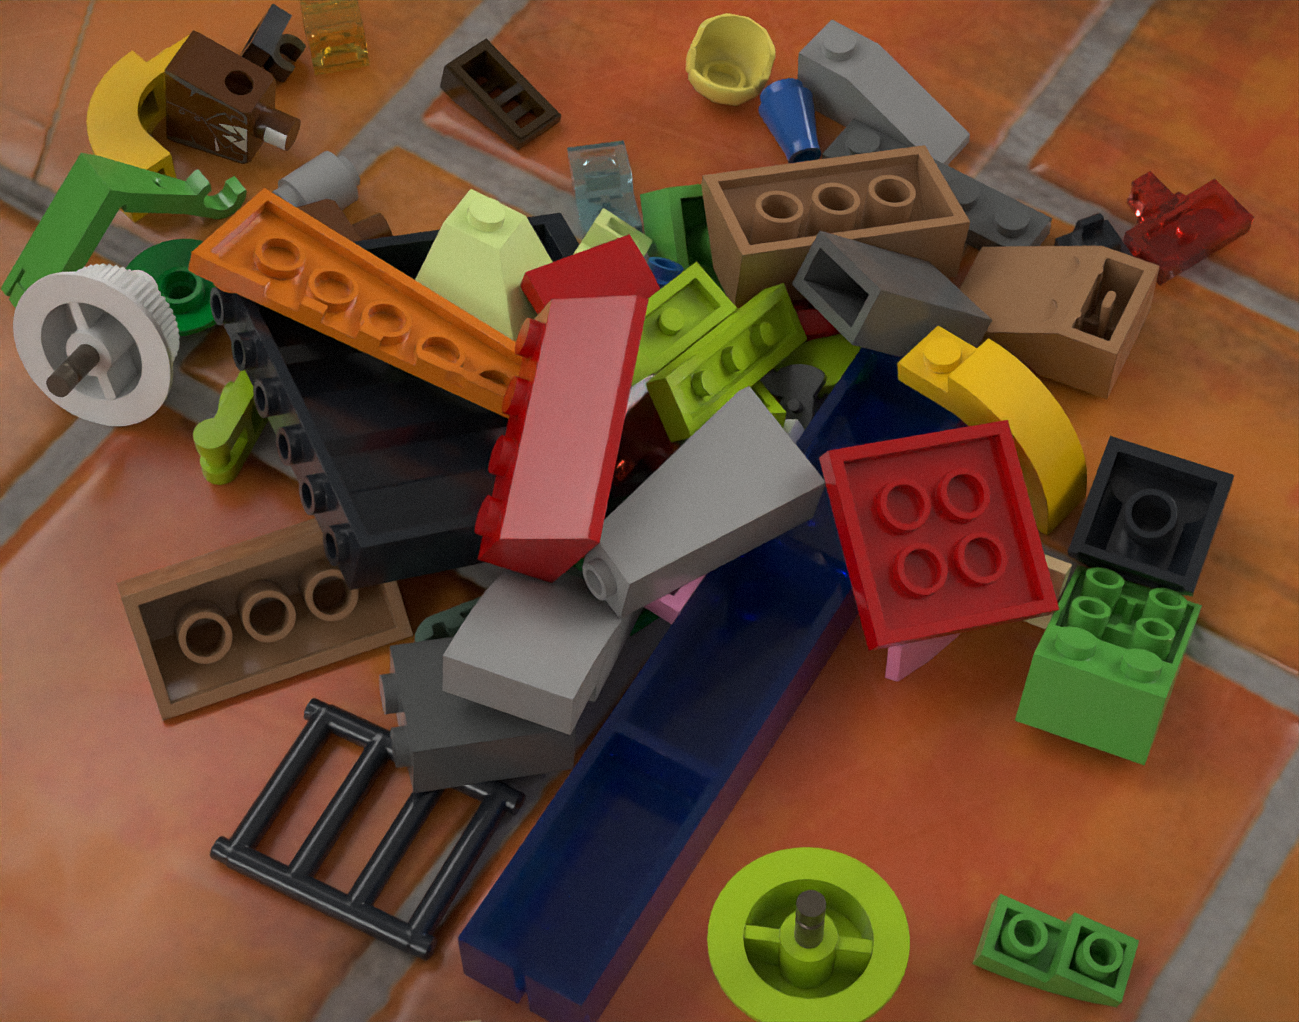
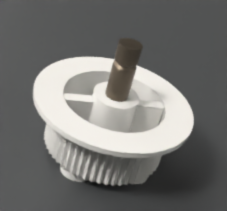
M96 263L94 266L90 264L88 267L84 266L77 272L53 273L37 280L21 296L13 318L14 340L19 357L36 385L52 401L71 414L106 426H127L139 423L152 416L163 405L169 395L173 382V361L179 350L180 342L178 339L180 335L178 332L180 330L177 328L176 316L173 315V310L169 308L170 304L166 302L165 297L161 296L158 285L152 276L141 270H126L124 267L119 268L117 265L112 266L110 263L107 266L104 263L101 265Z

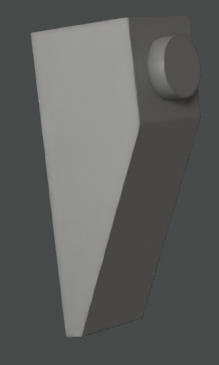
M831 20L799 52L798 80L813 93L815 111L847 127L853 119H856L910 147L925 145L933 159L947 166L969 143L970 133L878 43Z

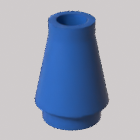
M794 78L778 80L768 85L760 94L761 104L758 112L785 153L788 164L818 160L821 157V150L817 138L813 93L808 88H805L800 80Z

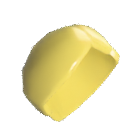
M726 13L708 18L700 24L686 57L685 70L688 73V80L699 94L713 103L738 106L758 96L765 87L776 57L775 46L767 30L749 17Z

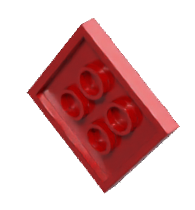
M1008 420L829 450L819 457L868 651L1048 616L1059 610Z

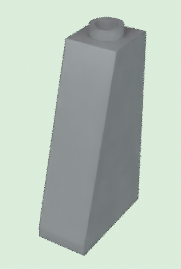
M748 386L738 391L604 520L600 543L585 555L582 567L585 582L591 593L601 601L606 600L618 618L621 619L812 519L824 490L825 480L751 387Z

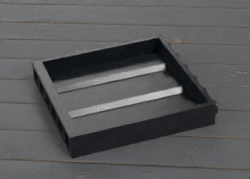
M561 213L527 217L552 262L574 254L579 243ZM440 229L354 241V243L415 280ZM217 287L212 288L210 292V306L213 318L218 325H224L231 339L232 355L236 367L240 371H246L253 385L257 411L262 418L268 417L276 434V446L280 460L285 466H291L299 482L302 506L308 515L315 516L323 533V546L326 557L332 566L339 567L349 590L485 563L478 560L483 536L475 533V524L485 497L487 495L492 496L496 475L489 473V461L497 439L500 435L506 434L509 419L237 293H227ZM646 385L634 393L628 400L605 519L689 439L670 442Z

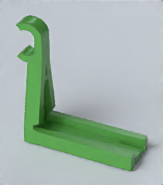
M80 153L0 289L6 296H10L9 301L16 309L21 296L37 280L53 273L77 272L79 269H82L120 208L124 212L188 214L212 219H224L234 214L242 206L247 191L239 180L233 176L225 181L223 189L218 194L208 196L207 194L212 191L211 185L199 169L195 170L186 181L105 157Z

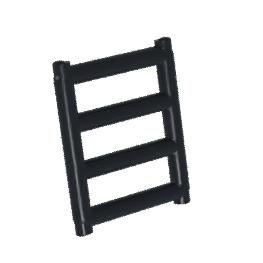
M312 698L304 711V719L308 722L230 839L220 836L210 850V857L248 878L398 950L427 961L432 957L437 945V938L432 935L506 813L516 815L523 806L526 795L500 780L451 787L480 801L481 804L409 921L406 922L373 905L445 789L413 793L412 791L348 894L314 878L389 760L394 762L390 730L333 704ZM331 734L364 748L289 865L255 850Z

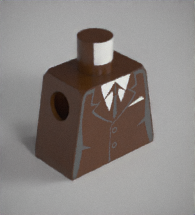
M194 30L165 68L166 137L173 142L245 164L251 162L264 141L288 151L297 138L301 121L275 108L276 79L270 72Z

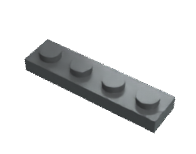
M853 119L823 152L822 159L908 148L910 146ZM934 159L970 221L966 244L979 251L982 247L1040 246L1050 234L1051 217Z

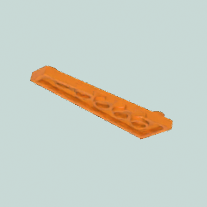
M263 188L192 251L188 270L213 282L221 291L237 293L509 419V415L502 413L503 398L511 379L519 375L522 357L515 355V341L266 188Z

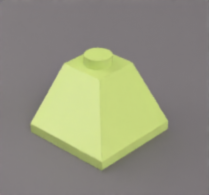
M470 189L444 221L415 280L516 342L524 321L527 318L535 319L538 315L520 287L523 276L527 271L552 263V260L525 215L501 204L493 198Z

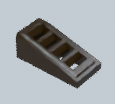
M487 38L444 66L440 88L455 103L517 150L560 122L562 115ZM482 76L488 80L480 86L475 82ZM497 88L503 92L494 99L488 95ZM513 100L519 104L508 113L502 110V107ZM529 112L537 117L523 128H520L515 123V121Z

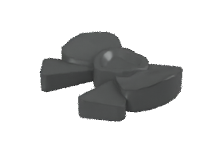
M805 364L788 365L780 368L778 372L773 368L760 381L773 396L782 398L779 404L787 412L785 420L798 419L809 435L807 442L801 450L802 453H809L819 449L822 441L814 425L817 408L815 397L825 385L827 376L820 369Z

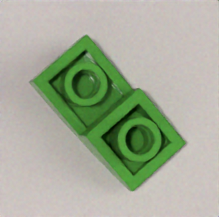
M1000 894L991 904L972 964L1044 991L1091 1003L1117 1007L1123 1000L1139 940L1076 912L1064 922Z

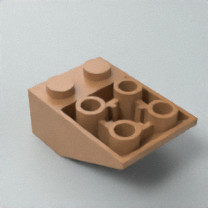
M1104 246L982 247L959 290L992 319L979 346L989 338L1014 355L1031 372L1108 399L1150 312L1160 266Z

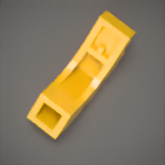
M188 36L171 47L164 49L147 62L132 50L115 63L103 76L95 88L87 111V133L93 155L177 179L171 153L150 135L156 125L166 116L165 68ZM120 208L134 223L148 214L124 212Z
M937 326L898 362V380L946 408L968 426L1008 420L1037 529L1048 536L1086 497L1087 467L1085 456L1069 418L1045 385L1021 361L1002 346L988 338L982 345L975 348L942 327Z

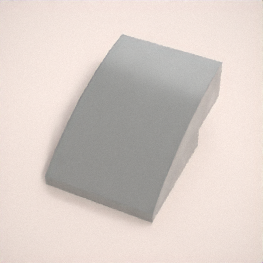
M506 569L473 607L443 654L442 691L571 735L588 700L596 701L643 607L619 619L606 600L601 601L591 593L585 579L564 573L556 581L550 583Z

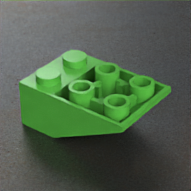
M1077 565L1058 603L1059 610L1054 612L1033 655L1015 721L1145 765L1202 605L1187 601L1180 593L1170 589H1151L1126 581L1118 573L1106 568H1087Z

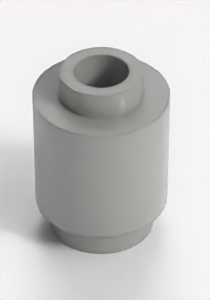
M324 151L278 181V188L272 193L295 207L323 199H330L336 201L340 209L343 210L357 201V186L360 185V178L353 164L345 156L340 155L336 157L333 153Z

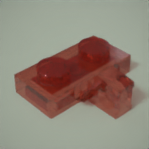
M1149 171L1131 183L1132 188L1126 203L1139 219L1137 220L1138 225L1125 232L1123 242L1134 257L1160 266L1156 282L1161 286L1248 233L1254 216L1216 179L1211 180L1188 195H1184L1179 191L1173 194Z

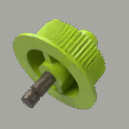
M800 847L779 850L762 856L746 865L728 881L713 906L708 924L707 944L710 964L721 989L738 1009L756 1022H865L879 1012L899 988L908 964L910 935L906 915L900 901L887 882L874 870L857 859L840 852L822 848Z

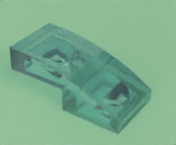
M624 140L567 148L582 240L603 208L643 233L633 192L632 170Z

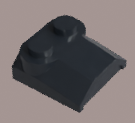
M1110 436L1068 549V556L1089 568L1100 567L1112 570L1126 581L1151 589L1166 588L1176 591L1181 595L1193 596L1217 527L1221 522L1223 510L1235 475Z

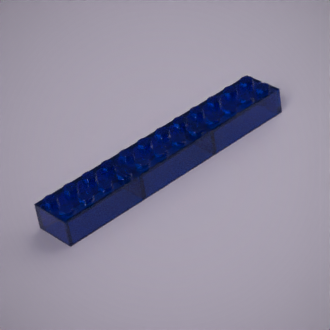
M861 347L796 442V445L824 479L819 457L829 450L968 427V425L946 408L898 380V362L904 356L898 357ZM826 484L812 519L706 574L459 935L458 944L463 972L466 976L517 1004L523 995L527 993L530 1011L549 1022L598 1021L859 613Z

